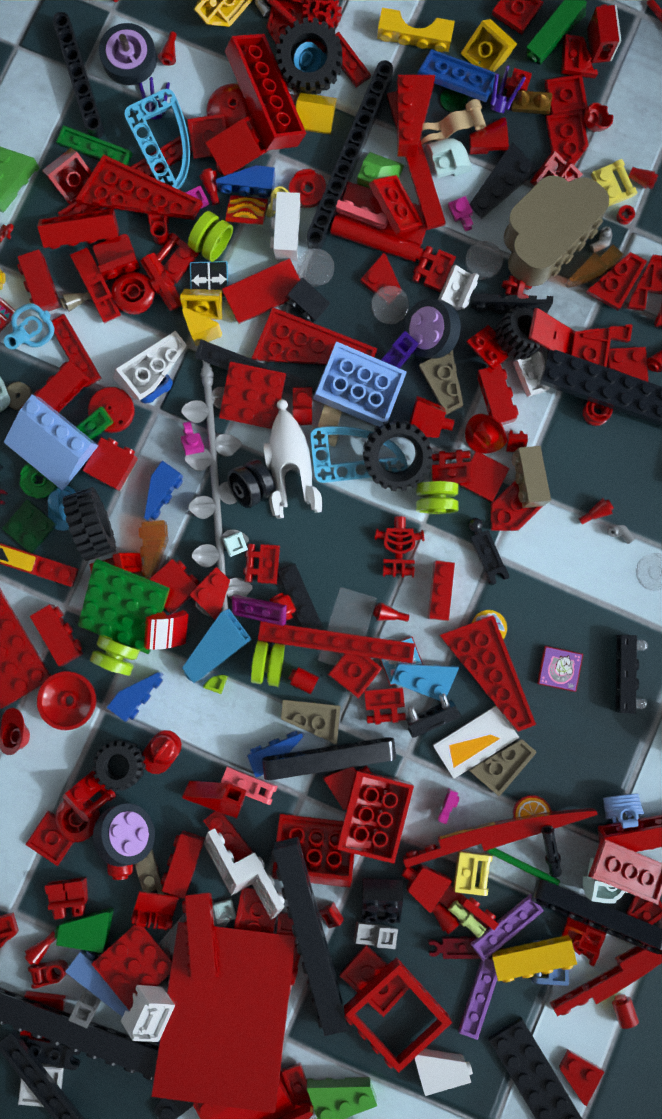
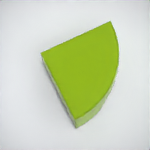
M214 676L204 684L203 688L222 694L228 676Z

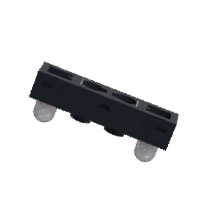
M616 635L615 712L636 714V709H645L647 707V701L644 698H636V690L639 689L637 670H639L640 665L639 659H637V651H645L648 648V643L645 640L637 639V635Z

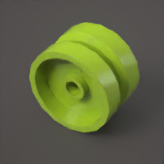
M207 211L194 225L188 239V247L197 253L202 251L204 258L214 262L227 247L233 233V225L225 220L219 221V217L216 214Z
M430 481L416 484V495L423 497L416 501V512L427 514L458 512V501L451 498L458 495L457 483Z
M100 635L96 644L106 652L93 651L90 661L111 672L130 676L134 666L124 658L130 660L137 659L140 649L128 647L112 640L108 636Z
M257 641L251 665V683L262 684L265 673H268V685L279 687L285 645L275 643L272 646L271 655H268V642Z

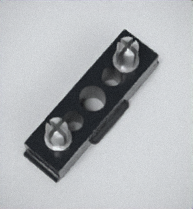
M442 693V695H439L442 704L419 714H416L414 707L408 708L410 718L406 719L411 737L415 738L460 718L461 714L452 699L447 700L446 695Z

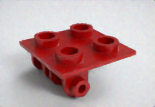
M487 325L466 342L493 370L500 363H504L509 355L498 345V340L495 338L496 332Z
M139 891L131 917L132 924L146 927L147 922V928H149L150 924L153 923V929H155L158 923L157 929H171L173 922L171 920L178 897Z

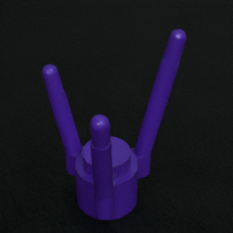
M508 65L505 68L498 94L499 75L496 73L494 78L490 109L500 113H504L505 109H510L512 101L526 77H522L511 97L506 101L507 97L502 94L509 71Z
M150 77V94L152 95L155 92L153 77ZM169 82L166 83V88H165V89H169V87H170V83H169ZM139 83L141 96L144 99L146 98L142 83ZM164 95L163 101H167V95ZM157 100L159 108H161V103ZM152 102L145 105V109L148 112H153L156 108ZM166 111L150 119H161L163 114H166Z

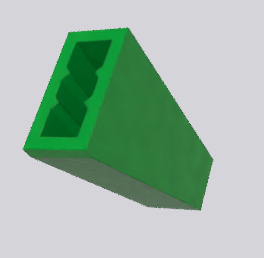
M564 0L527 46V57L535 63L537 61L541 65L563 41V37L569 34L584 18L587 1Z

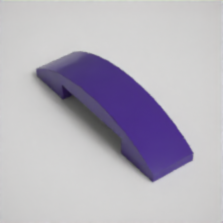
M404 331L381 361L400 369L419 343L409 333Z

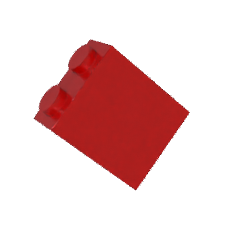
M252 116L241 119L205 142L207 152L211 157H214L217 162L216 167L218 171L224 176L232 174L268 152L264 147Z

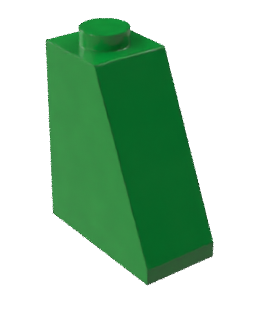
M107 908L64 920L55 930L56 945L103 953L108 945L114 908Z

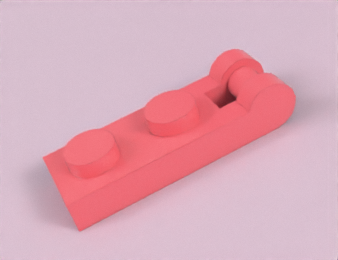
M338 200L336 205L337 213L380 229H384L387 226L388 219L384 213L377 215L372 213V210L367 207L361 206L359 208L354 206V203L349 200Z
M227 766L221 783H229L247 790L245 796L271 805L273 800L271 797L278 787L273 783L266 782ZM261 787L266 789L264 795L259 794Z

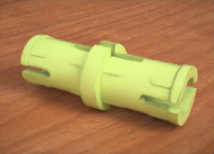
M457 900L450 905L448 910L461 921L460 924L463 927L466 926L477 938L484 934L486 928L474 918L473 913L468 912Z

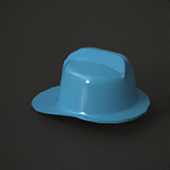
M304 42L294 49V65L303 72H315L327 60V55L312 42Z
M66 486L64 490L57 487L49 495L47 501L48 517L57 524L55 529L61 531L69 530L62 501L64 496L76 493L70 486Z

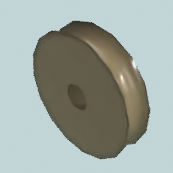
M13 382L6 387L11 399L8 406L14 410H20L21 406L33 395L31 388L23 382Z

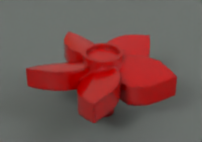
M3 224L1 226L0 243L4 237L11 239L10 233L13 230V224H8L7 226Z

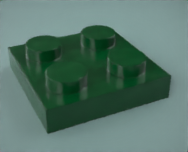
M26 500L2 529L27 551L34 553L57 524L31 501Z

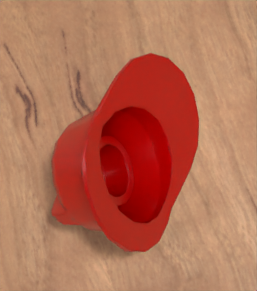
M9 708L2 716L0 749L6 755H13L28 744L30 732L24 723L22 713L16 708Z
M167 730L161 731L146 746L142 756H145L143 763L146 764L145 769L152 774L163 773L177 758L181 751L182 743L176 733Z

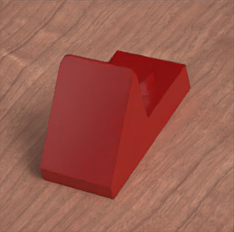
M293 387V417L299 425H312V387Z

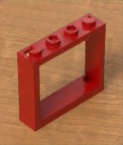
M397 957L343 1006L345 1011L344 1017L350 1025L354 1024L358 1028L357 1031L364 1040L368 1039L371 1042L372 1049L377 1054L381 1053L385 1057V1063L391 1069L394 1067L398 1073L452 1023L448 1013ZM396 975L408 985L438 1018L397 1057L389 1051L356 1015Z

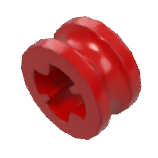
M630 205L622 206L617 212V221L623 225L629 224L635 217V210ZM624 211H625V212H628V213H627V215L629 214L628 218H624L625 215L622 216V214L624 213Z

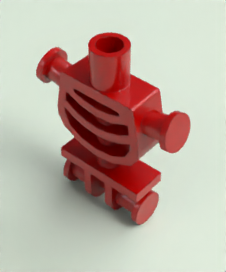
M396 516L394 517V528H387L386 532L376 529L374 540H377V538L383 539L384 548L396 554L395 559H383V564H393V567L383 565V577L385 575L396 577V574H401V578H404V576H412L414 578V566L412 568H405V564L414 565L415 560H403L402 558L403 554L413 550L416 540L425 541L424 532L421 530V532L414 533L413 529H406V517ZM388 536L395 538L396 540L393 541L389 539ZM411 536L410 540L403 542L404 538ZM387 542L389 544L394 545L396 549L393 550L392 548H390ZM411 543L410 548L403 550L404 545ZM396 564H401V569H396Z

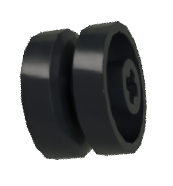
M251 459L242 466H237L228 472L227 480L231 493L236 501L245 508H251L260 501L268 499L274 492V483L269 471L257 459Z

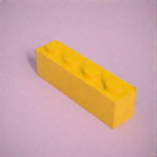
M569 935L500 949L492 954L498 981L505 983L511 982L517 977L530 978L535 973L549 974L554 969L568 970L573 968V965H577L572 940Z

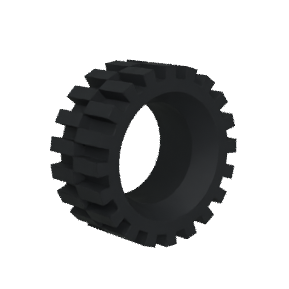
M307 17L303 18L302 24H299L298 20L294 21L292 29L288 25L285 28V35L281 33L279 37L280 44L277 43L276 57L282 77L285 82H288V86L292 90L295 87L297 93L306 91V94L316 91L317 95L321 94V89L323 88L326 91L330 89V83L335 84L337 75L340 76L343 62L342 46L340 45L339 36L335 35V30L332 27L328 29V23L323 21L322 24H319L317 18H313V23H311ZM306 39H315L321 42L328 52L325 64L315 72H303L291 60L295 46Z
M393 420L390 423L386 421L383 422L384 425L376 426L374 428L375 431L367 436L368 440L363 446V459L369 476L372 477L376 484L379 483L384 489L388 487L391 491H397L400 488L402 491H406L408 486L416 487V482H422L425 479L424 474H429L431 470L429 465L433 463L431 457L433 451L428 438L416 425H412L404 420L403 422ZM393 437L406 438L413 443L415 448V457L412 464L407 469L399 472L386 470L379 462L381 446Z
M91 487L64 496L62 503L66 522L69 525V531L73 536L72 539L76 543L82 558L84 557L85 561H89L115 552L116 541L113 536L114 532L111 528L107 511H105L104 504L101 502L97 491Z

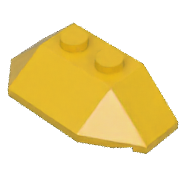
M198 0L194 11L206 25L230 27L252 0Z

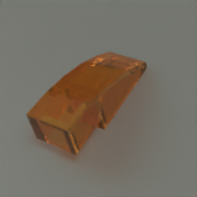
M614 245L601 257L594 253L571 276L565 286L569 288L592 281L610 270L619 262L624 254Z

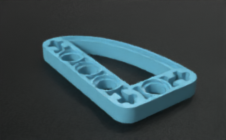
M163 89L129 105L125 109V118L155 179L165 183L163 177L166 176L168 183H173L172 187L179 190L183 186L189 170V137L185 119L175 94L170 89ZM164 95H167V97H172L170 98V103H167V101L161 102V108H159L158 102L156 100L157 98L160 102L164 100ZM146 103H154L156 106L153 112L146 111ZM171 108L178 124L183 149L182 166L176 180L146 120ZM131 111L138 113L136 115L139 122L137 125L132 117L129 118ZM138 129H146L148 132L145 138L138 137ZM148 146L156 148L154 155L150 156L146 153ZM156 164H163L165 171L157 173L154 170Z
M322 426L314 428L311 431L310 438L314 473L317 481L327 483L372 478L369 476L367 469L362 475L357 474L355 471L358 465H365L364 460L331 464L328 435H351L368 439L367 436L369 433H373V431L347 426ZM317 431L325 435L321 438L322 444L326 443V447L318 446L314 448V444L318 445L317 438L313 437L317 434ZM388 439L383 445L393 451L396 456L379 458V462L384 463L385 469L388 470L387 461H390V465H395L400 460L404 466H401L400 470H397L396 467H390L392 472L407 469V460L404 453L393 441ZM318 450L326 452L327 456L324 460L316 458L315 455ZM341 466L346 467L348 470L347 474L343 477L338 476L336 473L337 469ZM334 467L335 478H331V474H327L324 479L321 475H318L321 469H325V472H331L330 468Z

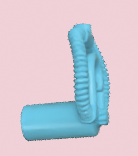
M32 303L25 304L16 309L11 316L13 331L5 336L4 344L9 349H16L23 343L34 348L48 343L55 329L50 320V313L47 310L42 311L39 306ZM25 310H35L44 323L46 322L49 332L39 342L30 341L32 337L42 331L43 324L38 317L29 316L17 326V318ZM30 320H35L38 323V329L28 334L23 327Z

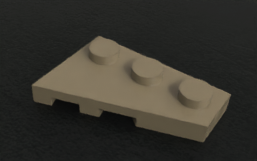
M453 350L444 357L431 358L419 365V369L438 403L445 408L446 415L463 407Z
M283 700L281 720L337 745L341 706Z
M519 739L469 769V771L496 795L500 796L537 752L524 740Z

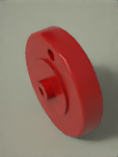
M102 388L89 401V416L99 407H104L114 422L103 432H121L131 424L134 418V403L131 397L120 388Z

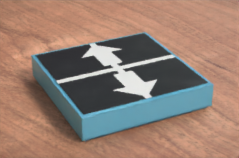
M190 262L191 289L222 290L229 286L228 262ZM222 292V300H226Z

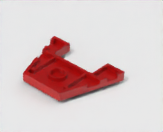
M653 254L627 305V309L644 311L646 309L648 293L662 294L661 255Z
M627 324L618 327L612 326L603 329L576 331L573 333L570 355L607 367L611 340L625 343L630 342L633 325Z

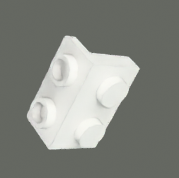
M457 265L452 266L438 300L448 302L456 310L465 309L470 303V296L477 286L479 275L477 273L470 274Z
M541 351L536 352L530 358L518 359L513 362L527 397L544 393L550 389V387L540 384L545 364Z

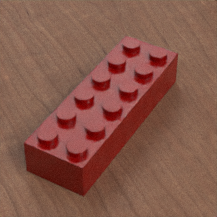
M265 34L232 36L225 49V53L266 151L298 147L306 135V131Z

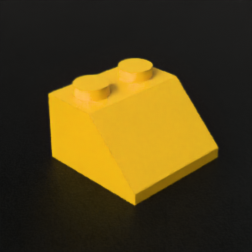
M488 19L480 23L461 54L471 64L495 72L507 60L517 43L496 23Z

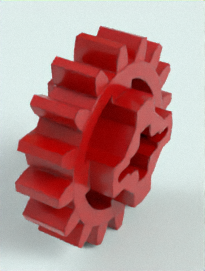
M305 0V4L302 6V18L308 17V21L313 23V18H317L319 24L325 21L328 23V29L331 27L334 29V27H338L339 21H341L342 7L338 6L339 0Z

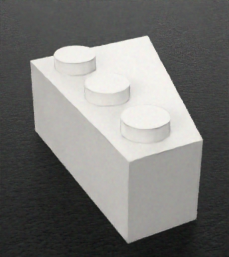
M277 192L276 199L273 198L272 209L276 211L275 218L272 217L271 229H275L274 236H271L270 248H274L275 260L284 261L290 258L291 261L298 262L300 193Z

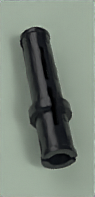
M546 825L541 829L546 851L545 861L549 867V874L557 878L562 875L560 866L561 856L557 850L554 828L551 825Z

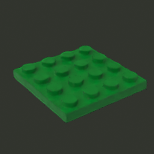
M97 559L93 564L78 626L96 634L108 636L112 640L128 647H136L141 652L149 655L152 649L144 647L146 617L161 613L164 610L170 588Z

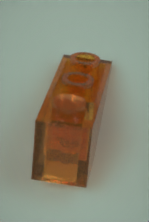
M165 520L141 522L142 527H139V537L143 539V546L140 547L141 558H144L142 575L146 579H150L156 574L169 542L168 526Z

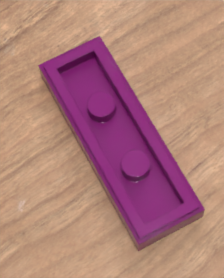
M240 595L232 596V613L234 615L282 626L286 624V605Z

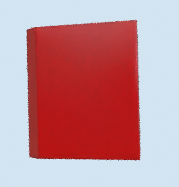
M334 902L319 911L329 929L340 926L344 920Z

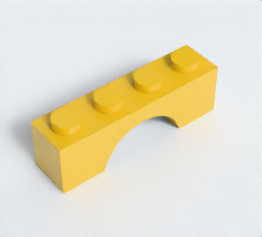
M382 7L377 39H381L384 42H397L401 45H413L421 49L429 48L438 52H449L455 21L436 18L428 27L413 28L405 23L399 10Z

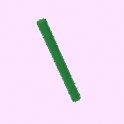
M497 848L486 851L541 880L558 886L560 884L559 879Z

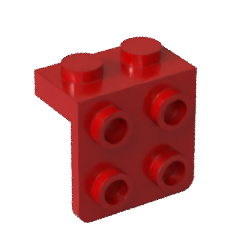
M122 234L114 237L113 240H106L93 246L99 263L100 273L105 281L140 268L127 234Z

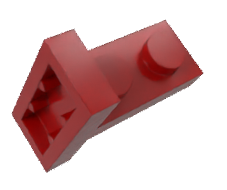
M117 553L112 558L101 560L131 573L144 571L140 553ZM94 563L89 564L91 572Z

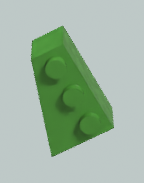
M0 147V212L4 213L17 197L18 191L23 185L26 186L29 182L28 179L40 167L33 157Z
M370 1077L326 1078V1080L307 1078V1091L317 1119H345L377 1107V1097Z

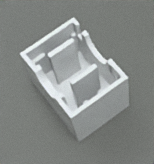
M137 985L135 989L138 994L133 993L132 995L133 1007L130 1009L131 1011H125L121 1023L133 1041L159 1042L175 1004L163 987Z

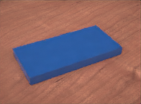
M431 49L417 75H435V84L486 102L493 90L496 73Z

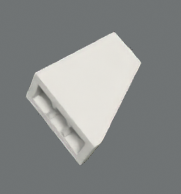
M424 1049L415 1057L425 1096L471 1083L469 1075L473 1074L470 1062H465L464 1056L461 1054Z

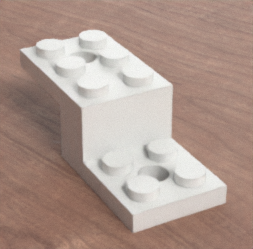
M215 828L209 831L204 845L231 896L252 884L270 919L272 920L277 917L285 907V902L281 893L276 892L273 878L265 872L262 858L257 857L256 853H253L233 863L234 857L230 850H226L222 834L217 833Z

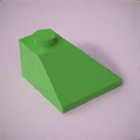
M369 152L361 166L357 177V184L370 188L368 184L375 179L397 175L400 178L404 164Z

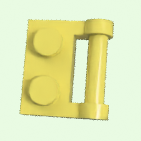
M619 159L613 164L591 173L592 179L607 191L609 195L608 207L629 199L638 193L627 175L623 159ZM617 170L626 192L622 193L613 174L614 171Z
M458 851L453 891L487 896L489 866L493 855ZM478 861H482L479 887H475Z

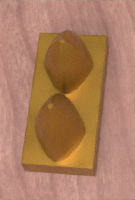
M518 91L513 100L512 112L549 114L552 93Z

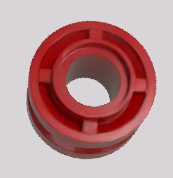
M588 401L583 408V418L592 426H600L610 418L613 409ZM594 408L600 409L601 414H596Z

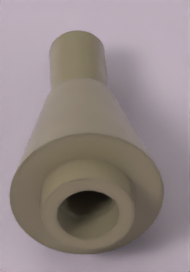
M89 292L62 294L63 298H60L63 309H67L70 312L86 300L92 298Z

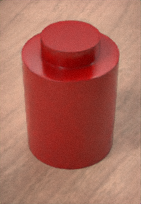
M298 667L297 670H292L288 679L291 680L290 685L311 695L319 677Z
M625 994L615 996L612 1006L620 1028L629 1029L638 1025L639 1020L631 997Z

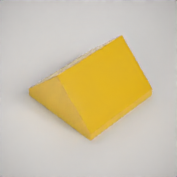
M306 93L299 94L296 110L305 131L331 135L337 98Z
M183 290L180 295L182 308H188L209 319L222 320V290Z
M183 307L182 311L196 346L199 345L201 339L209 342L222 336L218 322Z

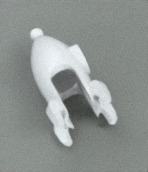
M284 399L277 402V408L280 412L273 423L269 443H264L266 465L268 470L271 469L276 489L269 497V504L273 516H276L277 519L284 518L283 507H288L285 475L291 469L300 470L305 502L307 504L311 503V509L315 513L322 512L321 493L316 487L312 486L311 460L305 435L295 418L286 410L288 403Z

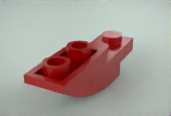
M88 248L71 254L70 257L103 323L105 324L121 317L113 301V296Z

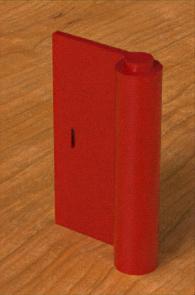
M348 182L342 201L349 200L354 203V206L359 208L361 206L367 207L372 210V213L377 215L383 213L370 188ZM412 203L423 222V225L418 229L396 235L389 221L384 229H380L338 213L333 220L330 234L416 262V259L420 260L423 248L420 247L427 228L420 205Z

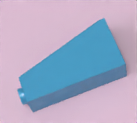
M230 609L219 614L182 667L185 671V676L193 684L252 640Z

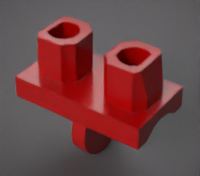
M509 276V280L502 282V287L506 289V295H517L519 299L529 298V295L524 294L523 291L524 289H531L532 286L525 285L522 280Z

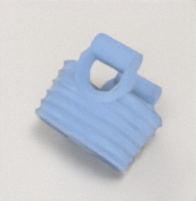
M639 794L603 798L605 818L612 819L613 823L620 822L622 828L638 827V815L644 814ZM623 813L627 815V820H623Z

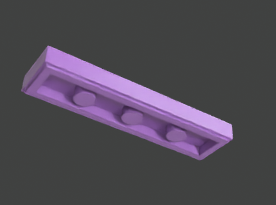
M531 894L497 921L499 925L495 930L489 927L481 937L476 938L470 943L482 961H485L543 912L541 906L531 900Z
M488 957L485 961L481 960L458 1029L460 1034L478 1040L498 979L492 957Z

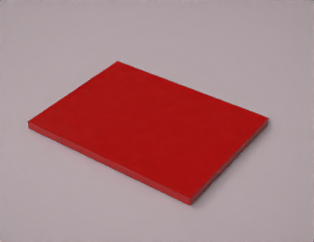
M178 922L167 992L175 1007L160 1038L151 1097L275 1113L296 937L214 926L219 977L191 981V977H188L187 964H190V957L186 955L185 948L186 943H188V934L184 932V923Z

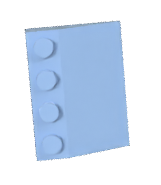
M336 341L316 388L313 400L380 427L384 425L383 422L389 420L406 371Z
M31 395L22 406L4 440L7 446L61 490L66 488L99 446L40 397Z

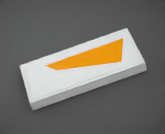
M495 705L433 744V747L453 779L517 740L519 736Z

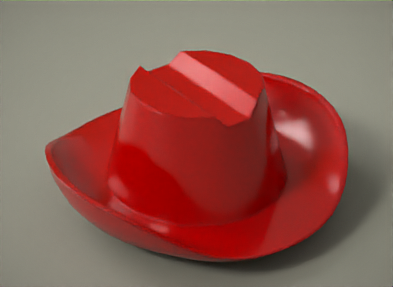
M130 272L122 275L113 283L111 293L113 301L118 308L125 313L135 315L145 312L150 307L154 299L155 290L147 275L139 272Z
M480 413L472 416L465 428L466 442L475 452L478 451L482 454L493 453L502 449L507 442V435L503 425L490 415Z
M64 800L56 811V827L59 833L70 842L85 841L93 835L94 826L100 816V812L98 809L92 814V818L86 822ZM88 800L83 804V806L85 808H88L94 802Z

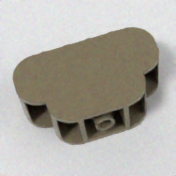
M548 176L540 180L513 207L509 216V224L504 232V243L512 252L508 260V268L511 274L516 279L522 280L527 286H539L545 283L551 276L555 277L560 272L561 266L564 263L567 265L574 256L573 253L575 251L580 252L586 244L585 241L588 238L591 240L597 234V228L602 224V218L609 205L607 191L596 181L586 177L574 179L570 183L559 176Z

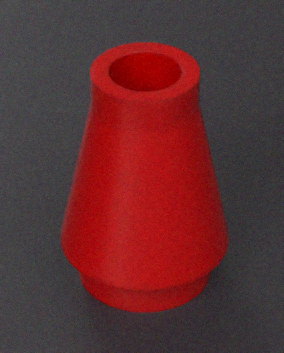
M633 167L628 177L645 189H652L658 174L652 170Z
M441 903L437 904L432 911L441 929L446 931L447 934L451 933L460 924L457 921L458 918L443 907Z

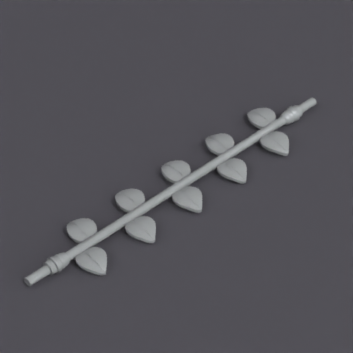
M202 360L203 368H201L200 376L205 390V403L198 400L191 401L183 406L181 413L192 423H200L207 417L209 451L204 449V452L186 455L185 462L196 471L205 470L210 465L212 498L199 496L190 502L188 509L200 519H206L214 513L216 547L210 544L201 545L193 551L192 559L202 567H210L217 562V568L226 575L224 548L226 549L222 538L239 531L227 530L224 533L222 532L220 499L229 505L237 501L231 493L228 482H224L219 486L217 452L224 457L232 456L241 447L242 443L238 438L229 434L215 437L213 404L221 409L225 387H217L212 391L214 372L210 367V363ZM242 533L244 541L247 544L249 538L247 537V535ZM241 578L230 579L221 612L228 609L227 595L230 599L234 595L246 597L253 589L252 585L244 582L245 580ZM197 602L195 603V607L202 614L210 616Z

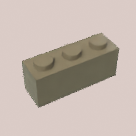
M541 446L518 448L512 455V464L516 470L515 481L519 485V501L522 502L523 508L545 506L551 501Z

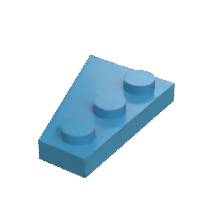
M397 663L390 681L440 701V694L444 693L447 697L459 667L454 665Z

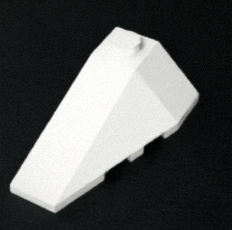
M174 331L115 370L113 379L128 395L140 401L155 391L187 345L178 333Z

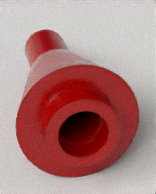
M173 31L169 33L168 41L158 55L160 62L166 66L176 63L175 40L177 34Z
M211 168L205 169L199 177L208 194H210L212 205H218L220 202L216 185L217 171H213Z
M662 350L647 359V366L653 372H662Z
M602 498L589 513L578 519L583 525L592 519L613 514L611 510L614 507L609 499L605 501Z
M382 602L375 606L373 612L376 621L397 619L408 622L410 616L409 614L398 612Z
M52 931L44 940L25 950V959L29 964L33 965L35 963L39 965L49 949V945L56 939L54 937L55 931Z

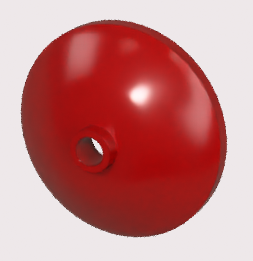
M238 83L219 87L208 100L207 116L224 114L227 128L241 119L251 116Z
M64 671L50 676L40 687L37 696V708L40 716L48 725L59 730H73L81 727L91 718L96 707V693L92 684L87 678L76 672ZM69 696L73 698L71 704L67 702Z

